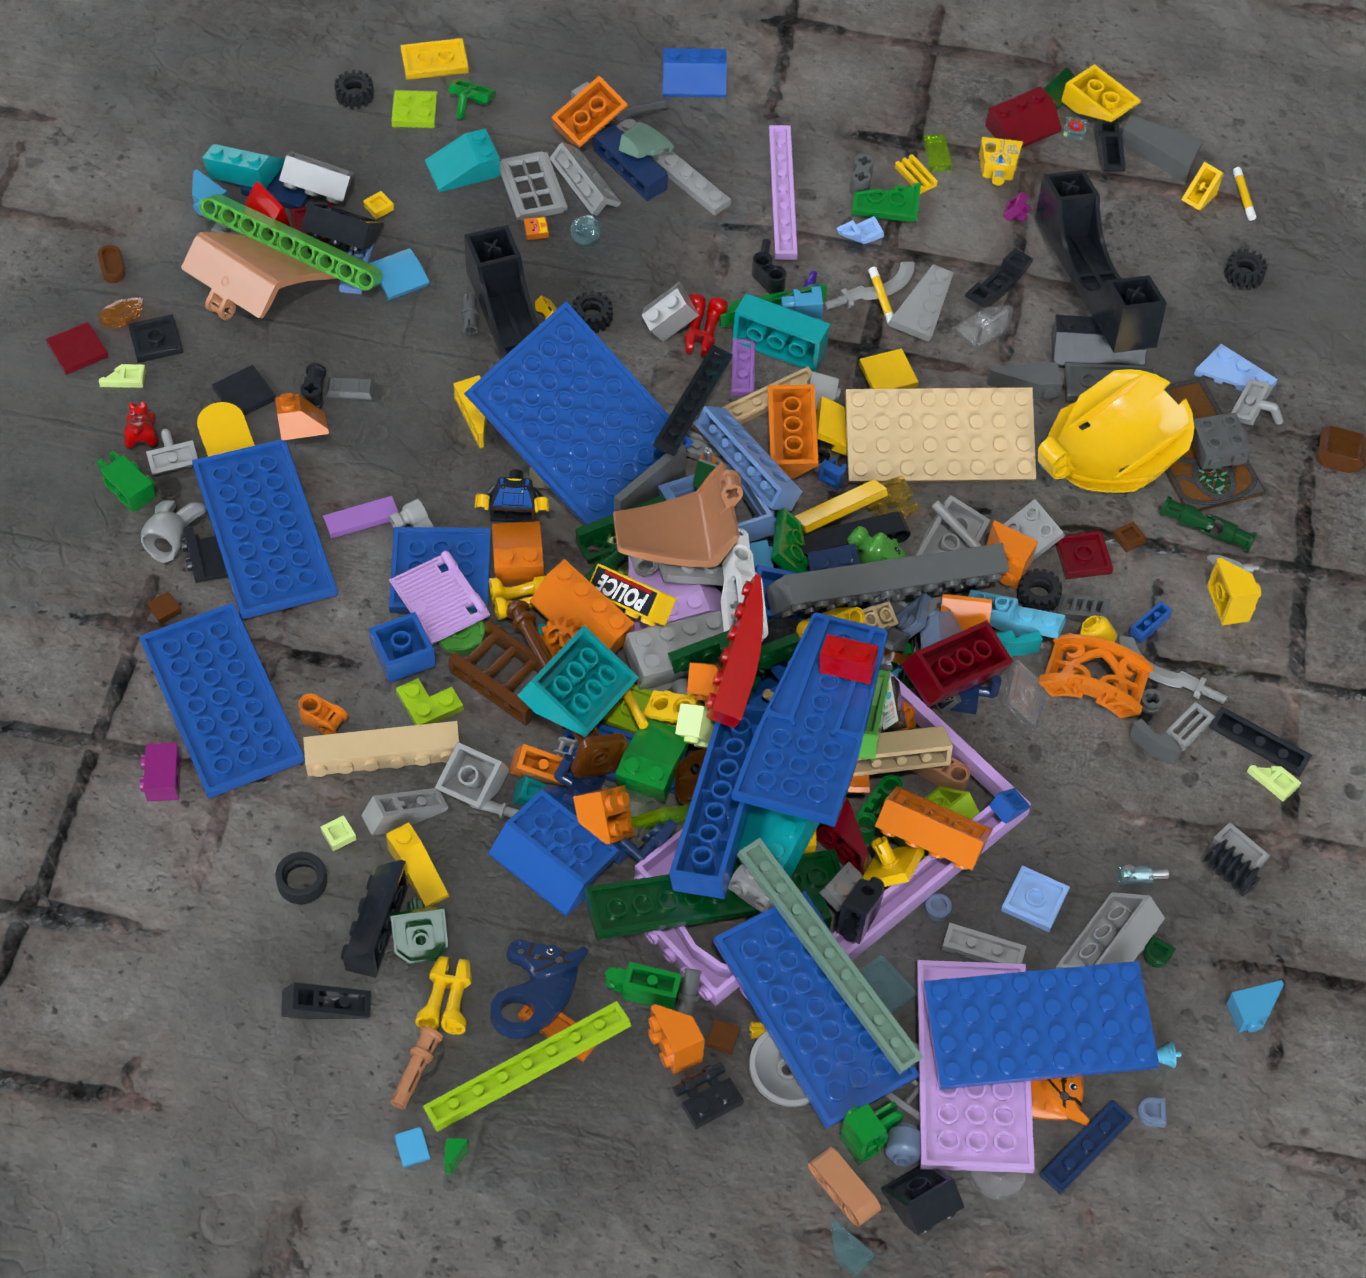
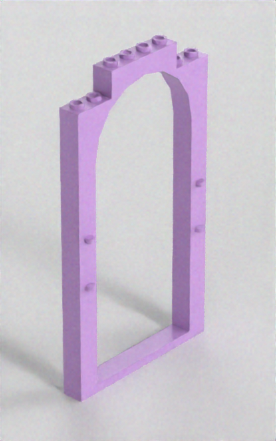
M890 672L893 694L898 695L915 708V722L921 728L944 726L953 745L952 757L968 766L970 774L994 797L1000 792L1014 788ZM1019 792V794H1020V795L1028 802V804L1031 806V803ZM990 805L972 820L993 829L982 853L1026 818L1030 808L1008 823H1004L990 808ZM683 828L650 853L644 860L635 865L634 879L670 873ZM929 854L919 862L909 882L891 885L884 891L880 910L860 944L836 933V931L832 935L853 961L963 869L954 866L953 862L946 858L939 859ZM685 926L645 932L647 940L652 945L657 944L663 950L662 954L670 964L675 963L680 968L683 978L685 968L702 971L698 993L705 1001L710 1000L717 1006L737 988L740 989L742 995L747 999L728 965L721 963L698 947Z

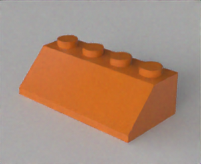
M815 384L768 385L769 455L791 479H795L818 466Z
M565 559L545 576L530 599V604L547 620L550 621L560 617H564L565 620L572 618V625L579 623L580 628L578 630L583 625L586 626L613 653L624 645L627 633L634 632L635 623Z
M896 786L886 798L875 827L881 829L880 831L883 834L902 838L907 845L914 848H924L933 857L939 859L946 858L952 861L954 866L963 870H973L993 830L986 825L899 786Z

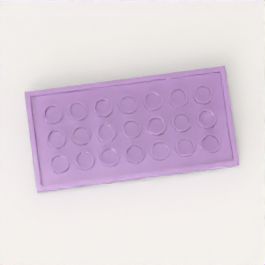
M917 961L918 1050L923 1056L919 1061L920 1169L1034 1172L1031 1081L939 1090L923 988L924 981L1026 972V964Z

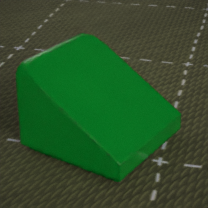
M447 1138L444 1156L446 1175H452L469 1151L468 1139Z

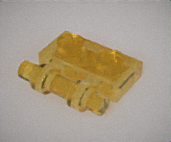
M903 475L880 482V484L887 488L888 495L866 506L868 512L878 510L879 513L872 515V517L898 511L905 518L911 516V513L919 511L917 502L910 504L907 502V500L912 499L913 493ZM893 504L898 505L897 508L889 510L887 507Z

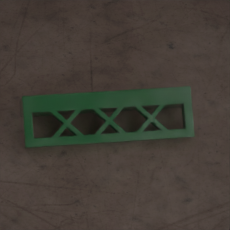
M661 495L627 509L657 504L666 500ZM613 514L575 529L576 544L588 564L598 561L602 557H607L614 550L615 544L609 543V539L616 536ZM597 545L601 549L590 555L586 547Z

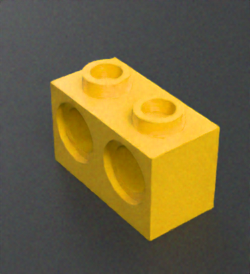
M653 690L643 714L646 718L676 727L680 704L703 706L701 700L694 699L693 694L684 695L668 690L664 692Z

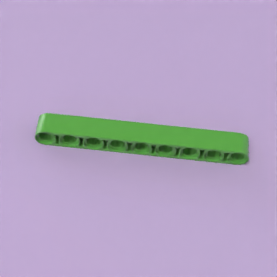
M221 194L203 198L199 204L200 212L205 217L361 290L374 288L381 284L383 280V274L376 266ZM250 220H252L254 228L252 227ZM289 238L292 240L293 246L289 243ZM308 247L311 248L312 255L309 253ZM328 256L331 258L332 264L329 263ZM347 265L350 266L352 271L351 273L348 271ZM367 274L371 277V282L368 281Z

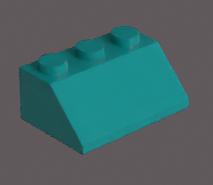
M213 144L202 157L209 178L253 187L258 181L265 189L285 162L284 158Z

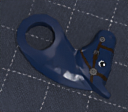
M516 940L509 944L506 955L507 959L513 964L526 969L530 980L498 992L492 1000L490 1022L497 1033L510 1039H524L550 1025L570 1000L575 988L578 965L587 955L588 949L581 947L574 952L568 953L556 945L537 944L525 940ZM518 1002L526 1004L533 1011V1015L527 1021L521 1023L510 1022L501 1014L502 1009L506 1005Z

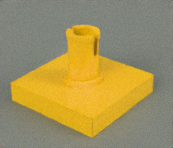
M885 836L882 837V840L879 837L871 844L876 854L862 879L869 881L871 877H877L884 882V887L909 882L925 853V849L921 847L914 848L909 845L892 849Z

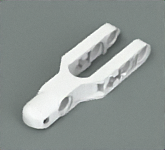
M738 528L739 532L743 535H740L738 541L722 562L724 584L721 596V611L724 632L736 624L737 618H734V613L739 602H743L744 595H741V591L746 580L751 581L754 575L757 574L749 545V536L743 528ZM761 578L763 596V642V640L768 635V624L764 600L763 583Z

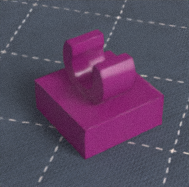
M1021 191L1010 199L1003 217L1008 221L1014 217L1021 222L1028 218L1026 213L1031 210V207L1026 204L1028 196Z

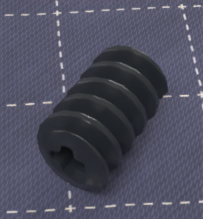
M1225 839L1209 851L1203 862L1208 861V867L1211 869L1217 867L1215 872L1217 875L1225 874L1223 878L1225 882L1233 880L1231 887L1234 890L1240 888L1239 894L1243 897L1260 881L1261 877L1257 876L1260 868L1256 867L1250 870L1249 867L1252 861L1248 860L1242 863L1244 854L1240 853L1234 856L1236 847L1232 846L1226 849L1228 840Z

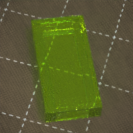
M945 134L924 135L923 142L929 172L951 171V161Z

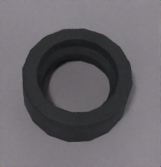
M303 851L291 853L284 857L277 865L275 877L278 891L290 903L299 905L311 903L318 899L325 891L327 885L325 867L316 855ZM309 867L315 870L317 879L308 888L293 889L286 884V876L295 868Z

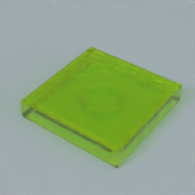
M690 805L665 806L631 817V826L634 828L654 827L659 821L664 823L670 818L675 823L683 822L686 820Z

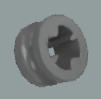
M1147 689L1143 692L1140 702L1143 706L1142 711L1148 714H1155L1160 711L1164 700L1160 691ZM1152 699L1156 701L1151 703L1147 702V700L1151 701Z

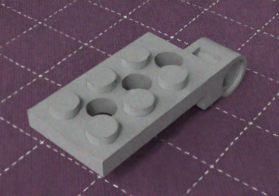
M629 556L634 571L639 576H649L659 566L665 583L723 586L724 584L723 560L718 566L708 568L662 564Z

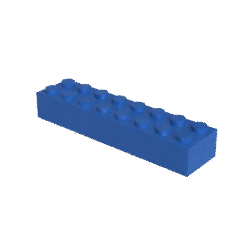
M746 704L742 720L735 728L715 721L669 873L673 891L725 899L752 806L732 800V792L754 733L767 707Z

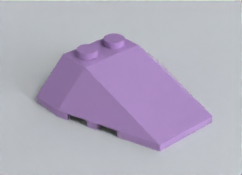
M628 555L629 577L677 598L667 623L721 611L722 593L714 585L665 583L659 566L653 574L639 576L635 573ZM630 616V619L635 623L634 631L653 626L641 622L642 616H639L638 619Z

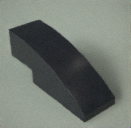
M1097 119L1094 134L1098 157L1103 171L1125 172L1122 133L1119 131L1118 119L1113 122Z

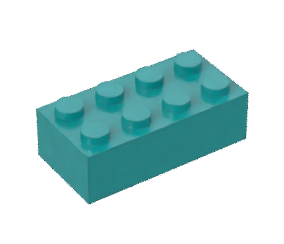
M745 294L735 311L732 342L734 339L755 341L756 352L800 368L808 366L812 372H817L826 356L830 323ZM741 343V345L751 348V343Z

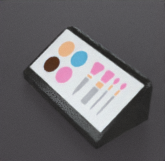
M891 676L889 680L886 708L881 728L882 733L907 728L900 684L894 676Z

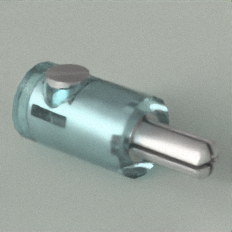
M1125 865L1118 868V882L1120 886L1151 885L1153 879L1169 878L1168 869L1153 870L1151 865Z

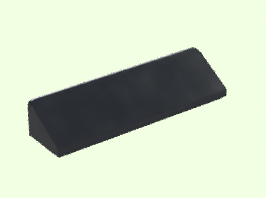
M1222 706L1209 727L1299 777L1312 758V754Z

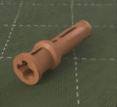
M425 1026L421 1027L419 1031L421 1035L418 1042L410 1050L411 1059L390 1100L392 1106L406 1110L424 1068L433 1061L434 1057L432 1054L437 1044L443 1039V1035L435 1029Z

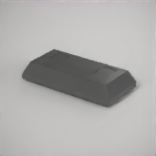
M331 377L328 380L326 398L372 400L375 381L371 379Z

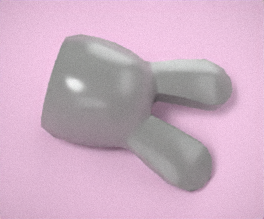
M174 500L161 501L155 506V514L146 521L142 528L141 543L144 549L158 562L164 563L173 560L181 547L180 538L185 537L183 528L206 512L204 504L199 502L188 503L175 514L173 513L176 508ZM157 538L167 540L171 544L172 550L165 553L159 551L154 546L155 540Z

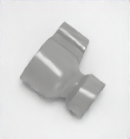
M418 498L405 504L400 513L395 512L388 516L393 528L406 527V525H411L412 527H434Z

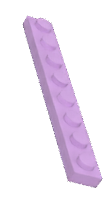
M769 125L775 260H797L791 125Z

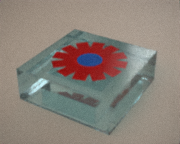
M1067 116L1063 137L1084 140L1088 120Z

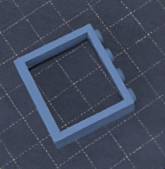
M729 463L726 464L728 469L735 470ZM695 474L658 485L659 496L663 495L667 501L697 491L698 489L693 487ZM741 477L743 498L756 518L738 523V528L746 530L749 542L775 534L774 524L776 523V518L774 517V511L772 509L769 510L768 505Z

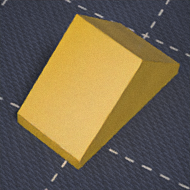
M1204 162L1181 200L1201 211L1217 195L1223 172Z

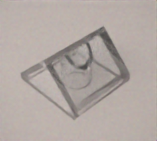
M1011 305L984 307L952 329L973 350L977 351L1009 330L1013 308Z

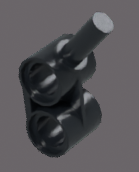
M764 239L761 251L753 256L752 276L769 294L784 292L786 270L782 266L772 264L773 257L769 254L771 241Z

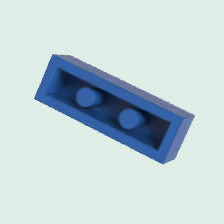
M1160 601L1131 626L1129 636L1141 644L1170 619L1173 610Z

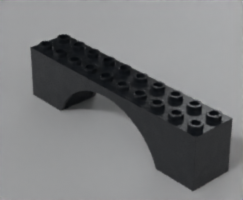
M1085 170L1043 174L1035 219L1113 353L1156 348L1167 302L1150 275L1121 278L1116 271L1104 239L1100 214V194Z
M508 224L464 235L466 272L502 359L539 326L531 303L522 258Z

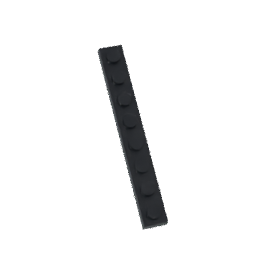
M712 344L653 444L654 447L672 456L676 455L728 366L733 354Z

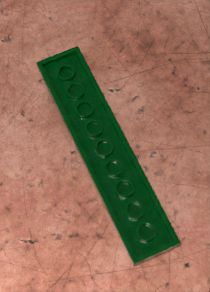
M835 849L802 855L790 877L801 893L806 891L810 898L821 895L819 892L841 869ZM742 863L734 865L731 878ZM669 874L588 886L584 889V896L596 940L761 914V912L729 889H727L725 899L673 891Z

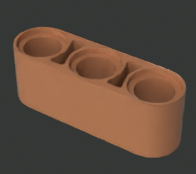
M951 757V765L911 770L938 787L942 786L966 791L970 777L968 766Z
M833 1147L827 1148L808 1162L811 1174L853 1225L860 1227L881 1211V1206L876 1197Z

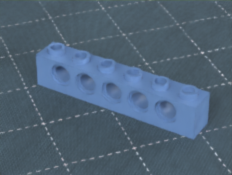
M704 406L695 423L700 432L729 464L740 473V476L770 509L781 510L785 508L788 511H792L803 491L726 408Z

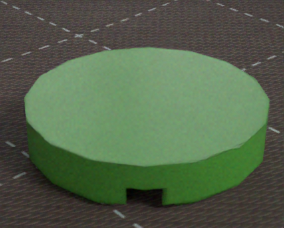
M481 620L438 641V643L446 652L452 654L456 652L458 655L469 654L485 640V625Z

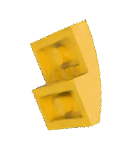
M822 396L817 406V439L832 444V451L847 456L846 408Z

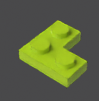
M419 678L396 688L397 696L415 725L437 723L464 711L463 704L453 687L429 697Z

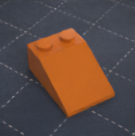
M540 521L492 524L495 577L499 578L503 585L524 584L533 581L534 577L544 576Z

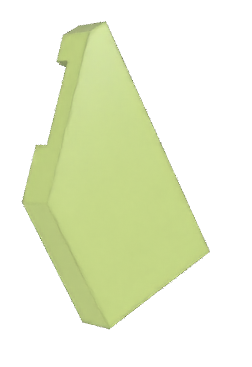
M121 364L114 369L115 372L106 378L102 377L99 379L100 387L143 388L146 368L145 365Z
M1251 765L1247 770V773L1283 802L1301 784L1298 779L1282 766L1259 768L1256 765Z

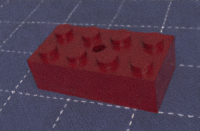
M986 620L916 651L901 666L929 708L988 681L993 676H999L1014 661Z

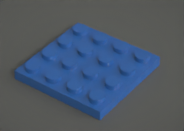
M394 527L391 578L440 556L443 551H449L457 562L458 568L473 590L479 594L488 610L491 528ZM445 563L438 566L442 573L448 571ZM390 583L389 612L410 613ZM474 605L466 608L468 611H471L472 613L477 612V609Z

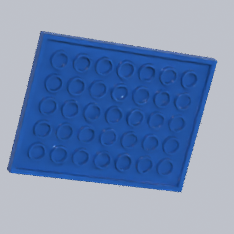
M567 301L464 393L583 525L612 515L614 513V496L666 454L654 447L653 444L670 415ZM687 435L682 444L687 449L694 442Z

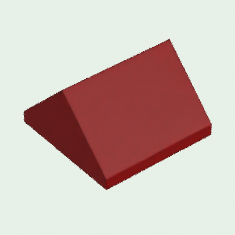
M257 181L253 185L244 205L291 227L284 207Z

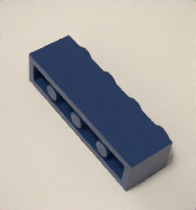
M613 124L595 134L594 152L646 201L667 190L668 174L664 168L659 167L654 162L651 156L647 155L646 157L637 158L619 151L621 136L625 133L623 130H620Z

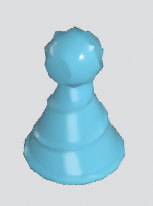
M1170 1041L1163 1047L1156 1049L1159 1063L1174 1069L1176 1067V1057H1181V1052H1176L1174 1043Z

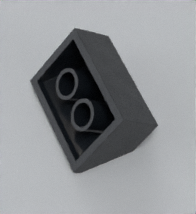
M307 204L301 230L309 232L308 235L313 238L321 239L323 236L329 238V243L335 245L345 243L349 245V249L362 252V249H370L383 229L384 223L326 204Z

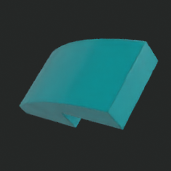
M1012 630L996 632V635L1010 656L1038 653L1040 650L1042 637L1039 631L1023 633L1019 637H1015Z

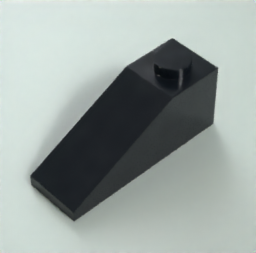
M293 982L282 990L281 1017L298 1019L370 1018L371 991Z

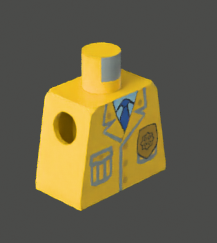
M982 137L979 151L982 176L984 178H992V183L997 186L1003 185L1005 180H1013L1020 159L1023 141Z

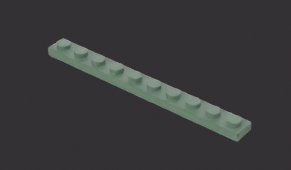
M761 838L741 849L737 854L741 862L900 1075L923 1058L922 1054Z

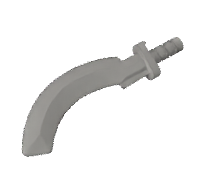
M913 261L901 262L897 274L889 281L883 283L887 296L898 292L909 283L915 269ZM859 286L849 291L845 288L840 290L838 298L824 302L823 307L827 311L836 306L847 304L849 309L854 307V301L878 299L874 286Z
M1119 636L1120 645L1142 655L1133 637ZM1146 659L1154 666L1148 678L1175 688L1185 687L1193 691V697L1198 700L1202 694L1216 702L1225 704L1228 696L1205 686L1208 679L1201 677L1199 680L1183 671L1180 673L1172 672Z

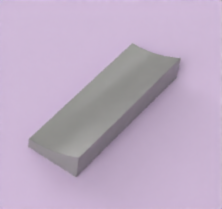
M950 495L942 505L979 542L990 519ZM937 513L914 556L970 547ZM952 588V589H948V592L943 593V594H949V595H950L951 592H952V590H953V588ZM933 591L927 592L931 597L928 615L935 610H940L943 594L934 595ZM906 595V598L903 600L890 601L894 613L897 614L916 598H912V595Z

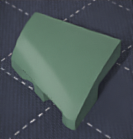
M642 122L637 123L622 134L619 151L637 158L646 157L647 155H659V150L661 149L672 153L674 150V145L665 136Z

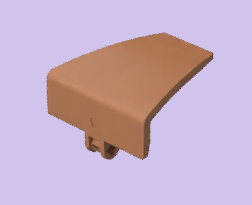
M200 232L197 234L181 266L182 270L212 288L206 299L205 307L210 312H216L223 320H228L234 315L236 310L235 304L257 318H263L280 288L307 281L336 279L248 236L218 232Z
M720 462L695 492L657 504L615 511L613 517L618 552L635 558L669 565L708 568L718 566L740 537L734 508L743 496L740 474L735 470H727V465Z

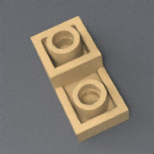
M890 601L863 609L865 615L864 624L884 629L887 626L893 627L899 624Z

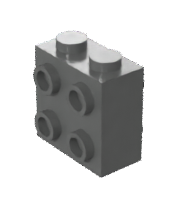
M1237 413L1193 419L1194 434L1191 444L1202 470L1217 469L1230 465L1238 466L1247 462L1251 447Z

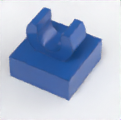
M832 458L830 461L824 459L820 464L818 480L839 490L843 485L847 464L844 463L842 467L836 465V458Z

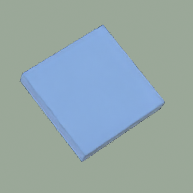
M1022 865L1002 905L1001 911L1050 932L1070 886Z

